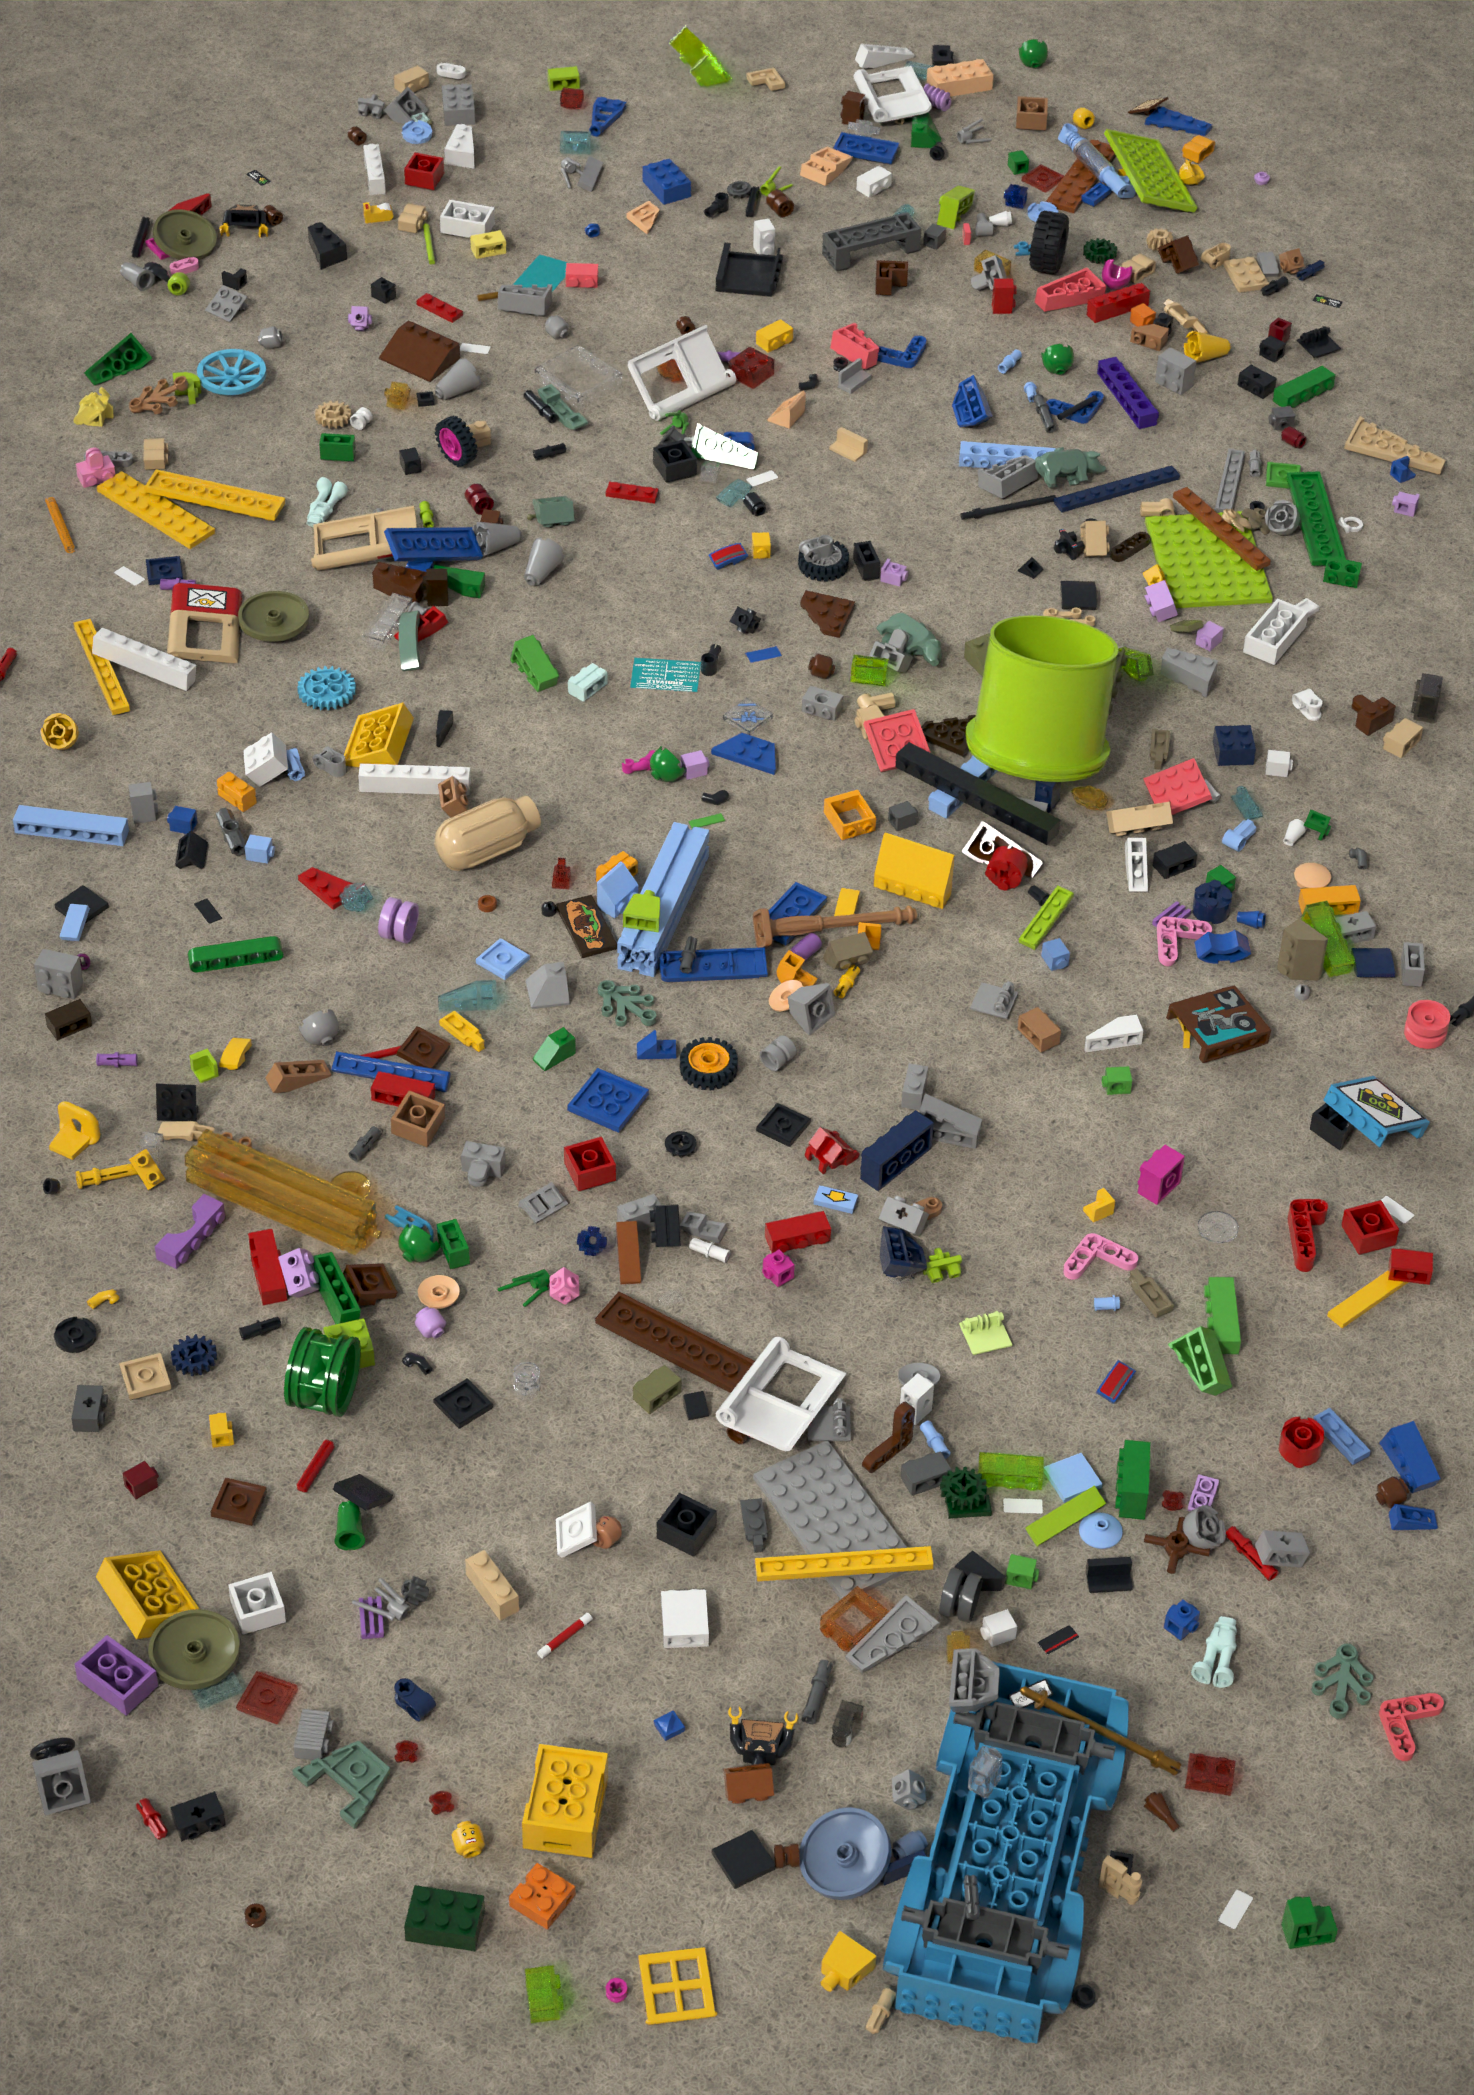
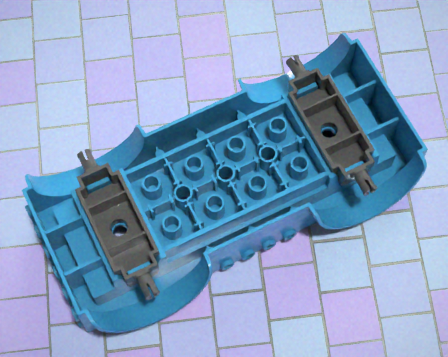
M993 1662L1000 1669L998 1699L978 1711L962 1713L950 1710L936 1762V1770L951 1776L944 1803L942 1804L940 1819L937 1823L935 1838L930 1850V1857H914L889 1936L882 1970L898 1976L895 2009L905 2014L922 2015L930 2020L938 2019L946 2021L951 2025H962L970 2027L975 2031H987L995 2033L999 2037H1011L1019 2039L1024 2043L1032 2042L1037 2044L1044 2012L1063 2014L1067 2010L1072 1997L1078 1972L1084 1925V1898L1079 1893L1073 1892L1078 1890L1080 1877H1076L1077 1871L1082 1872L1084 1857L1080 1856L1082 1851L1086 1852L1089 1838L1085 1837L1091 1809L1109 1811L1115 1804L1122 1779L1126 1748L1097 1734L1095 1730L1089 1729L1090 1725L1085 1724V1722L1068 1719L1045 1706H1042L1039 1710L1034 1707L1035 1703L1025 1708L1013 1706L1009 1695L1024 1686L1027 1687L1046 1679L1053 1692V1695L1047 1698L1126 1738L1128 1737L1129 1702L1122 1697L1116 1696L1115 1689ZM966 1875H975L977 1877L980 1915L976 1920H970L966 1916L967 1908L964 1892V1877ZM979 1943H986L989 1945V1948L980 1947L977 1945Z

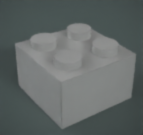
M1168 348L1158 356L1155 382L1179 395L1184 394L1193 387L1196 360L1172 348Z
M47 949L42 950L34 964L38 991L45 994L58 995L63 998L75 999L83 985L80 958Z

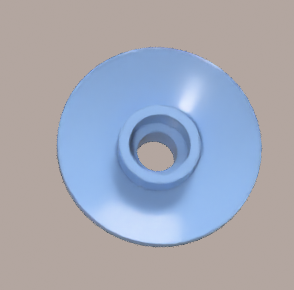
M1106 1513L1089 1514L1082 1519L1079 1525V1534L1082 1540L1094 1548H1111L1122 1538L1123 1530L1120 1522L1112 1515Z

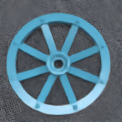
M226 349L214 352L202 359L197 367V376L200 379V384L208 391L222 395H238L252 391L263 383L266 378V365L262 358L253 352L241 349ZM238 357L234 367H229L225 358ZM244 358L254 362L248 367L239 370ZM219 360L224 371L214 368L209 364ZM258 367L260 368L258 375H245ZM204 370H207L219 376L204 377L203 373ZM245 380H253L247 384H243L241 382ZM211 382H223V383H222L220 386H218V385H215V384H213V383H211Z

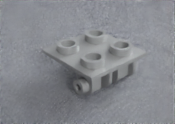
M222 285L205 311L231 322L239 309H247L248 305L245 302L247 296Z
M1010 981L1004 983L1002 988L982 982L970 1009L1007 1019L1018 992L1014 991L1013 983Z
M837 1398L833 1406L822 1407L808 1426V1441H851L850 1406H846V1402L842 1398Z

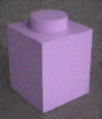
M1208 621L1203 628L1197 631L1196 645L1211 651L1222 641L1224 628Z
M701 750L681 755V768L684 767V775L687 780L707 775V768L710 764L708 758L704 756Z

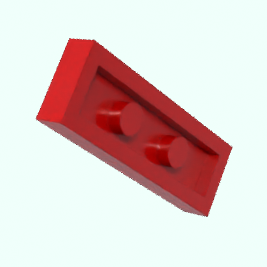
M428 293L416 300V305L451 323L463 316L462 310Z
M609 482L606 489V497L654 504L659 494L658 488L618 482Z

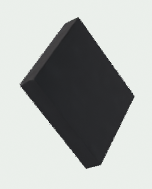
M84 885L54 904L55 909L64 916L67 915L70 904L88 905L90 910L85 924L109 908L108 902Z
M776 1103L757 1125L756 1131L791 1147L811 1123V1118Z
M468 1378L433 1399L434 1404L458 1429L493 1409L491 1401Z
M361 1474L336 1482L333 1487L335 1492L365 1511L388 1503L393 1497V1494Z
M753 1830L712 1849V1855L734 1889L776 1869L775 1863Z

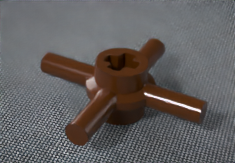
M1179 1517L1176 1531L1171 1532L1166 1538L1145 1534V1543L1164 1547L1170 1557L1167 1572L1170 1574L1176 1572L1178 1559L1183 1558L1188 1552L1209 1557L1210 1549H1202L1189 1544L1188 1537L1183 1532L1185 1517Z

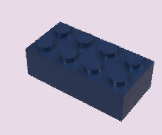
M916 1110L910 1115H906L900 1123L892 1126L885 1135L880 1136L875 1143L862 1151L860 1179L876 1191H880L932 1148L934 1122Z

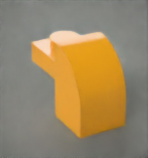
M790 950L782 958L777 968V977L781 983L797 980L805 987L815 985L818 978L804 971L802 966L805 959Z

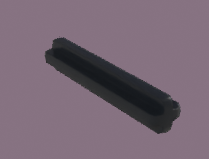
M753 186L745 211L746 217L754 216L760 193L758 186Z

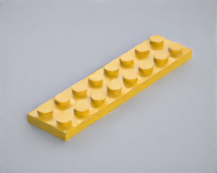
M157 469L146 483L144 492L151 493L152 495H160L169 499H178L184 502L200 504L201 506H210L219 510H228L233 513H241L275 521L285 505L284 497Z
M122 471L97 486V492L189 549L215 534V528L165 497L144 492L145 485Z

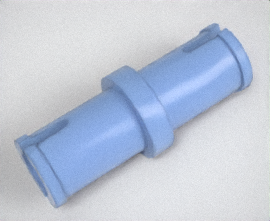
M1016 349L1010 355H1007L1003 362L998 365L999 372L1006 373L1009 368L1014 367L1016 362L1022 357V353Z
M931 1421L923 1422L920 1425V1430L926 1437L928 1446L933 1448L935 1453L941 1451L944 1458L947 1459L951 1452L943 1442V1436L936 1431Z

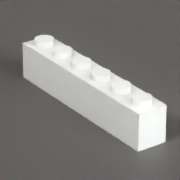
M101 628L93 636L92 654L185 691L195 682V664L105 628Z
M360 764L358 775L359 791L439 794L438 784L454 776L460 783L462 782L466 786V795H469L471 784L470 767Z

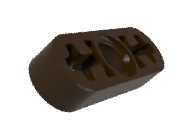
M1138 532L1112 548L1111 559L1115 562H1123L1149 545L1150 535L1146 532Z

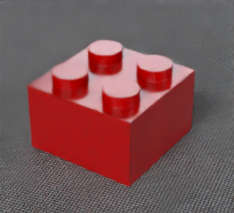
M415 152L404 168L405 185L434 190L444 175V158Z
M602 1136L564 1147V1164L578 1191L616 1181V1164Z
M1382 1200L1344 1209L1341 1226L1359 1255L1396 1245L1399 1228Z

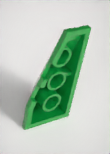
M928 112L913 116L911 147L932 148L936 142H941L942 138Z
M130 333L88 368L84 374L95 386L116 376L142 368L152 357L135 336Z

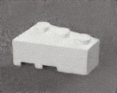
M465 124L456 125L444 149L445 164L474 168L472 126H466Z

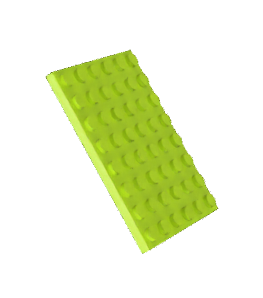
M1186 514L1145 517V524L1150 535L1155 559L1165 575L1175 608L1272 603L1273 597L1264 569L1256 571L1195 516ZM1230 524L1256 546L1251 529L1244 527V532H1242L1234 524Z

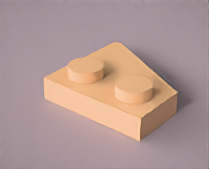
M647 201L628 212L626 218L644 233L648 234L659 215L660 209L650 201Z

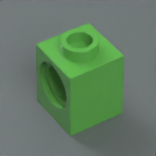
M1129 1066L1107 1067L1105 1076H1102V1087H1106L1107 1095L1131 1094L1132 1077Z
M1011 1554L1005 1584L1031 1589L1033 1581H1038L1040 1569L1036 1568L1037 1559Z

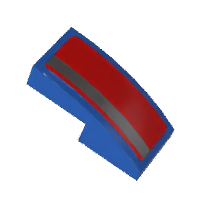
M741 543L728 545L708 554L717 570L731 562L735 565L749 557Z
M1118 1360L1096 1393L1114 1404L1136 1371Z

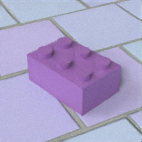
M108 1635L75 1663L77 1680L126 1716L158 1687L156 1670Z

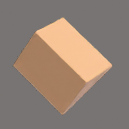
M805 391L782 402L767 420L790 429L805 412Z

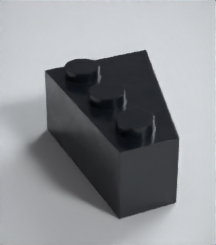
M322 222L308 226L309 244L321 270L347 260L346 243Z
M1325 1103L1312 1113L1310 1130L1338 1150H1341L1354 1126Z

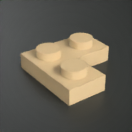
M775 68L749 72L746 75L747 80L752 86L766 83L771 91L785 88V82Z

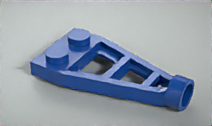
M597 97L593 104L592 125L589 128V133L592 136L598 137L623 114L626 102L618 99ZM600 111L610 112V113H612V114H611V115L602 114V113H600Z

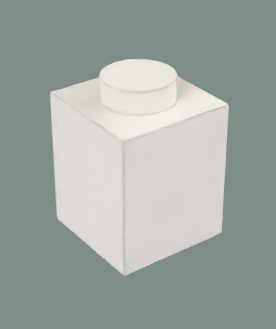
M1268 750L1265 775L1287 777L1288 770L1292 771L1293 760H1290V752Z
M1008 1609L983 1617L981 1634L984 1640H988L991 1647L1016 1639L1017 1625Z

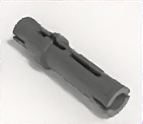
M1035 395L1033 401L1036 404V411L1040 414L1046 432H1055L1056 426L1049 413L1048 404L1045 403L1043 395Z
M828 1660L819 1661L816 1675L811 1680L812 1688L801 1718L803 1722L806 1720L807 1724L813 1725L816 1723L825 1689L829 1686L828 1679L833 1664L829 1663Z

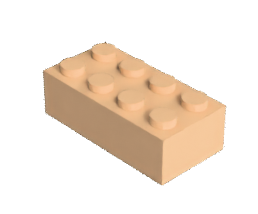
M976 59L974 61H963L956 64L927 68L926 83L944 90L945 93L949 92L951 97L992 90L993 73L983 59Z

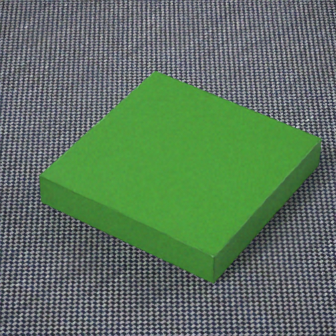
M1267 462L1266 486L1289 488L1286 479L1287 473L1300 472L1301 465Z

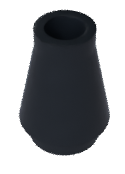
M936 142L930 149L932 159L941 160L944 157L943 143Z

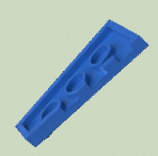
M1160 106L1145 120V125L1155 124L1159 128H1164L1165 126L1175 131L1186 130V133L1206 136L1212 129V124L1206 121H1201Z

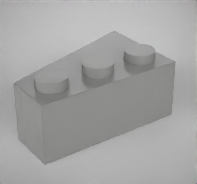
M1026 455L1008 460L1006 464L1001 466L997 464L992 465V468L988 470L978 469V487L1000 498L1007 497L1009 494L1038 478L1035 460Z
M925 1094L919 1113L934 1122L932 1140L976 1149L981 1134L982 1119Z

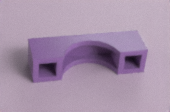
M203 1194L192 1206L193 1220L195 1221L193 1227L179 1234L167 1233L155 1246L156 1259L175 1269L188 1260L189 1255L200 1247L201 1242L212 1234L213 1229L218 1223L221 1224L224 1221V1203Z

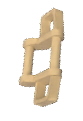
M1170 299L1164 302V311L1178 320L1184 328L1192 327L1194 331L1209 334L1205 330V326L1195 316L1190 317L1188 312L1178 302L1175 303Z

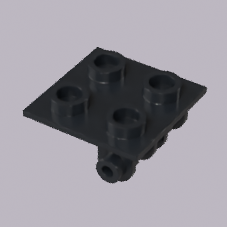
M1326 326L1304 332L1296 340L1314 358L1341 350V347L1328 336L1330 328Z
M156 1083L157 1121L197 1122L199 1106L196 1105V1085Z

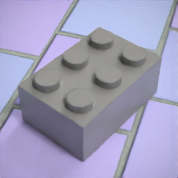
M448 84L442 86L445 126L457 124L474 125L475 110L472 84Z

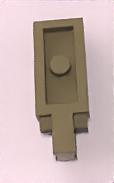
M1152 729L1150 760H1155L1154 769H1161L1162 761H1167L1170 737V731Z
M1138 1269L1130 1271L1129 1280L1133 1291L1156 1318L1173 1311L1174 1304L1151 1277H1144Z

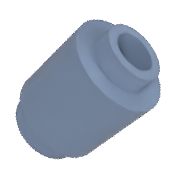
M911 1831L893 1843L892 1853L899 1860L918 1851H925L928 1842L922 1832Z

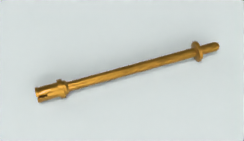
M1025 1686L1020 1689L1021 1695L1035 1701L1034 1707L1039 1710L1042 1706H1045L1068 1719L1085 1722V1724L1090 1725L1089 1729L1095 1730L1097 1734L1150 1760L1151 1766L1154 1768L1159 1767L1173 1776L1178 1773L1175 1768L1180 1770L1181 1762L1164 1755L1163 1751L1157 1750L1153 1752L1047 1698L1048 1692L1043 1689L1040 1693H1037Z

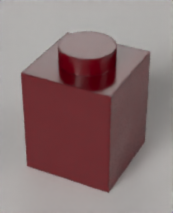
M1278 317L1270 324L1268 337L1271 335L1286 343L1290 339L1292 323Z
M146 1461L122 1473L124 1486L135 1499L158 1488L157 1478H159L156 1469L153 1466L150 1467Z

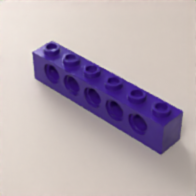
M1117 357L1099 360L1097 374L1137 428L1143 429L1156 426L1157 419L1159 418L1158 410L1154 408L1151 401L1145 396L1144 391L1139 388L1137 382L1133 380L1130 373L1124 368L1122 362Z

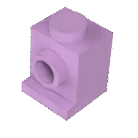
M1399 492L1398 496H1394L1392 505L1395 506L1394 512L1414 517L1420 494L1412 495Z
M887 558L881 568L880 581L900 587L902 582L907 580V566L890 562L891 559Z

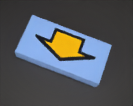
M819 1185L814 1198V1205L853 1214L858 1201V1195Z

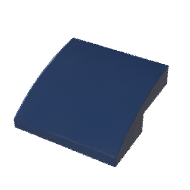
M1390 948L1351 949L1354 972L1357 977H1395L1394 962Z

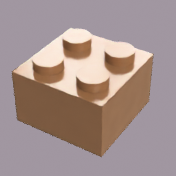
M1018 96L1016 129L1046 130L1048 98Z
M408 1091L391 1118V1134L428 1147L445 1119V1104Z

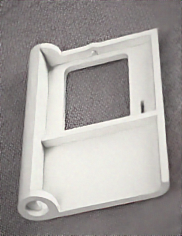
M912 66L868 74L866 70L860 69L854 74V80L860 92L865 94V103L873 119L878 123L925 114L931 109L932 105ZM891 79H900L905 92L877 97L871 85L872 83Z
M707 325L628 361L629 371L652 419L659 421L666 417V413L682 410L736 383L734 372L731 369L725 370L707 333ZM674 359L687 384V389L658 403H653L641 379V374Z
M774 1337L717 1410L716 1418L721 1424L780 1450L790 1451L847 1373L792 1351L785 1339ZM784 1363L791 1364L821 1377L800 1407L763 1392Z

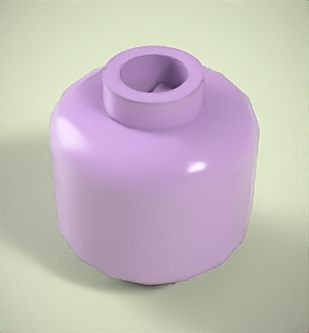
M425 1307L416 1314L415 1326L423 1337H433L436 1339L444 1333L443 1329L446 1326V1321L436 1308Z

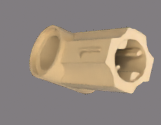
M1165 498L1159 502H1141L1140 515L1146 517L1174 515L1173 501Z
M892 692L873 697L870 694H863L857 699V704L860 709L877 704L880 710L894 708L895 700Z

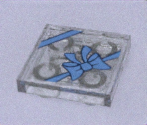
M747 697L723 714L724 721L748 735L753 734L773 719L772 712Z

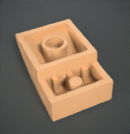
M827 146L811 154L810 160L802 164L800 176L826 186L846 169L852 160V156Z

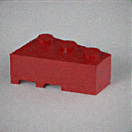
M273 1229L248 1233L251 1262L262 1304L268 1305L287 1301L288 1290L278 1258L281 1256L280 1249L277 1250Z

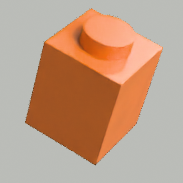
M1144 303L1131 309L1130 322L1137 327L1151 325L1155 320L1156 312Z

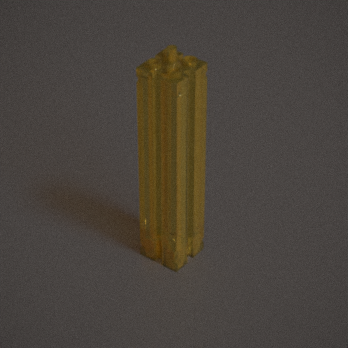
M209 1129L204 1130L198 1138L197 1145H192L184 1155L185 1166L188 1167L186 1170V1182L196 1184L206 1191L338 1249L346 1250L350 1254L356 1255L360 1249L363 1250L369 1236L379 1239L382 1235V1232L377 1230L376 1202L370 1199L366 1200L363 1196L218 1133L214 1134Z

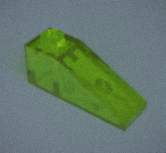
M1128 647L1118 648L1119 652L1122 651V648L1125 649V654L1128 656L1126 666H1122V669L1130 677L1137 679V681H1144L1149 676L1154 675L1150 654Z

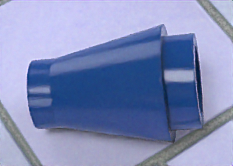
M1261 911L1238 912L1237 923H1242L1256 929L1264 928L1266 921L1265 913Z

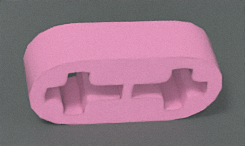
M195 257L185 258L170 264V273L172 275L176 272L187 274L199 269V262Z

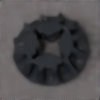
M673 1132L665 1139L666 1152H670L672 1157L675 1155H679L680 1158L682 1155L689 1157L690 1153H694L697 1147L696 1139L688 1132ZM680 1141H682L683 1144L682 1148L678 1146Z

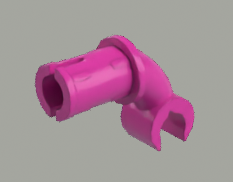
M651 750L639 762L625 759L626 764L622 763L623 773L630 774L634 771L650 770V758L655 751Z

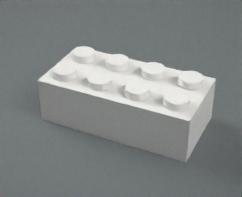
M1277 598L1245 636L1243 653L1275 665L1306 628L1309 611Z

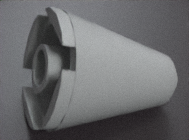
M461 358L435 386V394L439 399L446 400L481 385L480 376H476L474 373L476 369L471 362Z
M477 522V525H474L472 528L483 556L514 545L521 539V531L516 526Z
M537 538L533 542L524 574L526 583L531 586L539 585L565 557V554H562V547L551 539L547 538L545 541L541 540L542 538Z

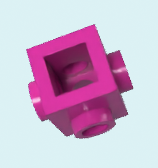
M780 1250L768 1254L763 1259V1275L770 1279L777 1287L794 1278L795 1264L788 1255H784Z

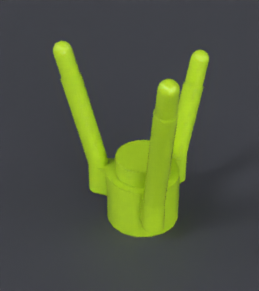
M781 166L760 187L763 195L768 196L771 191L775 190L776 185L772 180L781 169ZM793 184L786 185L779 189L781 191L786 190L792 187Z

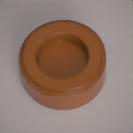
M484 895L478 899V908L482 912H492L497 908V900L491 895Z

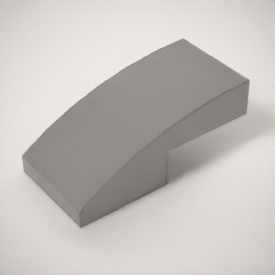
M1273 252L1257 253L1258 265L1261 267L1264 276H1278L1279 270Z
M687 1212L680 1224V1229L691 1235L720 1243L727 1231L726 1223L708 1221L705 1214Z

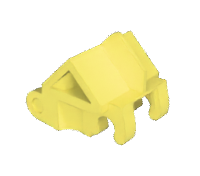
M101 387L99 389V393L102 394L101 396L96 392H91L80 401L78 414L73 420L76 425L84 423L89 426L102 427L105 418L113 419V406L108 403L110 395L104 388Z

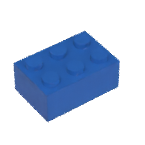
M664 159L643 166V183L663 205L691 197V181L671 159Z

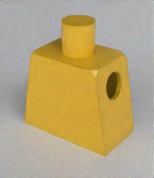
M839 1931L822 1960L821 1973L825 1975L820 1982L822 1987L831 1992L838 1984L844 1989L850 1990L875 1969L876 1955Z

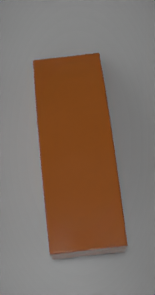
M637 1221L616 1222L620 1285L641 1283Z

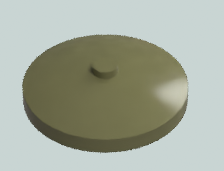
M181 209L167 211L157 218L153 228V237L157 246L167 255L179 260L190 257L201 260L210 255L215 248L217 238L215 229L207 219L192 211Z
M266 591L248 598L241 605L238 612L239 625L247 635L257 640L269 642L283 641L300 634L306 628L309 622V609L305 601L295 594L285 591Z
M201 1609L179 1612L164 1620L153 1632L148 1648L151 1667L156 1670V1675L172 1687L184 1690L207 1688L226 1678L236 1666L240 1655L238 1633L228 1619L216 1612Z

